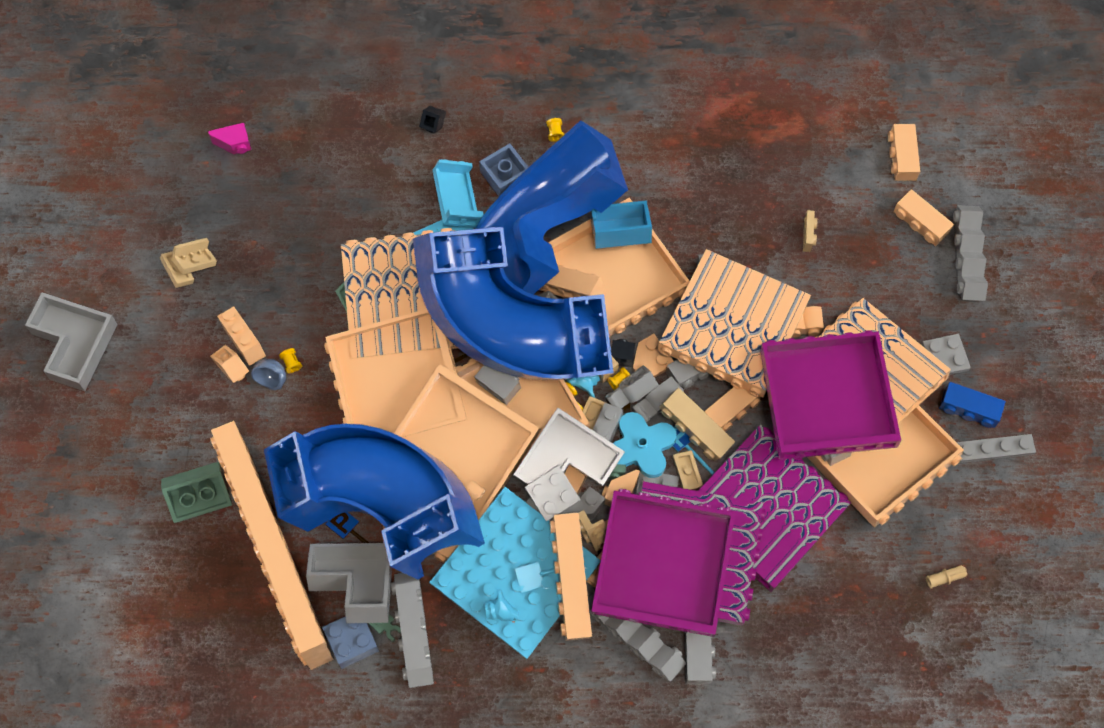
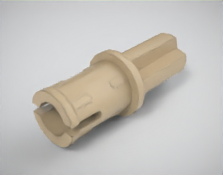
M964 566L949 570L943 569L942 572L926 576V582L929 588L945 583L949 585L952 581L966 577L967 571Z

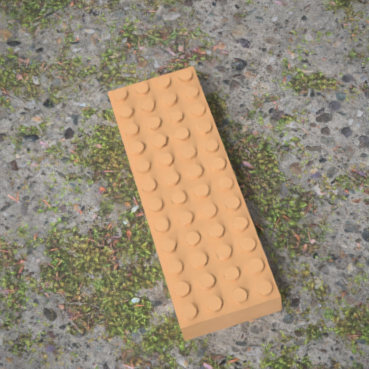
M232 421L212 429L213 437L210 438L211 443L218 454L217 458L221 467H223L224 475L228 485L231 487L233 498L240 509L241 518L246 527H248L246 528L253 545H255L253 547L262 564V571L270 583L268 586L277 601L278 611L282 615L283 620H285L283 623L287 633L293 640L291 643L295 653H297L303 665H308L310 670L334 660L248 447L237 425Z

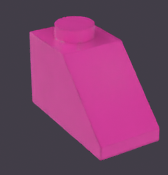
M244 123L208 131L212 144L232 154H243L251 150Z

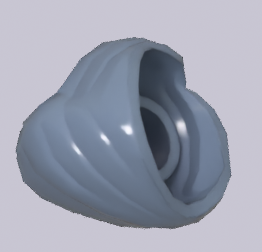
M260 359L253 366L251 377L255 382L271 390H279L286 381V372L278 361L274 359Z

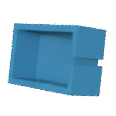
M647 201L611 204L602 213L595 209L591 210V225L596 249L652 243V224Z

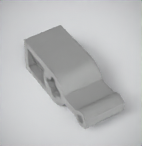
M643 365L622 380L619 387L613 392L608 393L605 397L611 405L622 409L628 403L640 400L658 387L659 384L651 371Z
M671 376L652 390L641 402L633 406L632 410L640 414L648 422L653 416L661 413L662 410L659 406L678 387L683 392L684 390Z

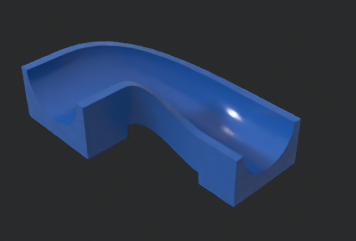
M580 120L497 198L477 224L475 229L503 227L508 266L503 267L507 278L518 288L534 294L559 273L552 245L543 240L547 230L578 218L593 209L602 213L628 191L611 139Z
M503 227L433 232L413 238L417 278L425 306L442 333L465 354L496 371L532 380H558L614 373L604 294L551 299L533 295L518 288L507 278L503 267L508 266Z
M336 424L314 429L304 435L294 431L264 449L279 519L309 532L344 512L352 511L372 515L385 527L381 532L390 567L417 580L424 577L421 562L432 553L455 545L480 547L485 544L473 502L459 478L440 460L394 433L361 424Z

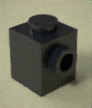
M428 106L422 112L419 127L428 132L436 133L443 128L446 111Z
M625 339L613 340L612 346H610L611 355L618 362V366L632 367L635 343L628 342Z

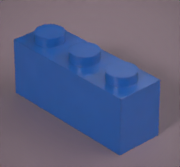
M949 382L944 390L939 409L944 410L947 414L962 416L967 421L979 422L984 427L995 428L1000 422L1006 401Z

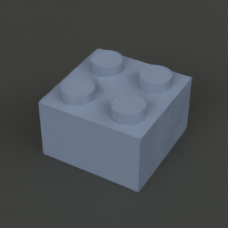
M510 143L479 161L480 173L498 196L529 168Z
M345 616L322 627L341 669L379 652L367 623H347Z

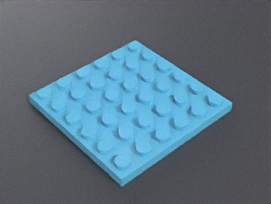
M504 487L478 520L485 544L480 547L459 545L430 581V584L527 659L560 616L558 603L561 602V594H557L556 582H559V575L555 573L544 575L541 581L543 587L521 592L524 586H519L515 568L539 562L541 572L554 569V561H557L556 553L552 552V541H555L554 533L550 532L549 520L545 521L539 512L508 488ZM582 546L583 559L585 561V577L587 580L601 560ZM498 590H502V597L519 613L518 619L514 623L510 620L501 621L498 618L495 620L487 619L485 603L490 600L495 601Z

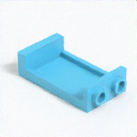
M446 159L438 160L432 170L443 225L476 228L484 215L483 211H477L469 174L473 167L472 163L449 161Z

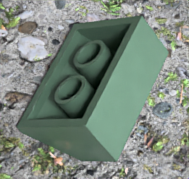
M219 461L161 479V490L174 523L232 505L225 476Z

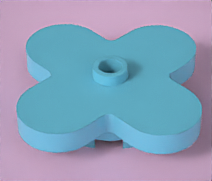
M635 412L626 413L619 422V430L623 438L613 443L625 451L617 464L626 465V467L632 464L638 465L641 473L649 478L661 476L666 468V459L662 451L671 448L675 444L676 430L668 423H658L649 427L640 414Z

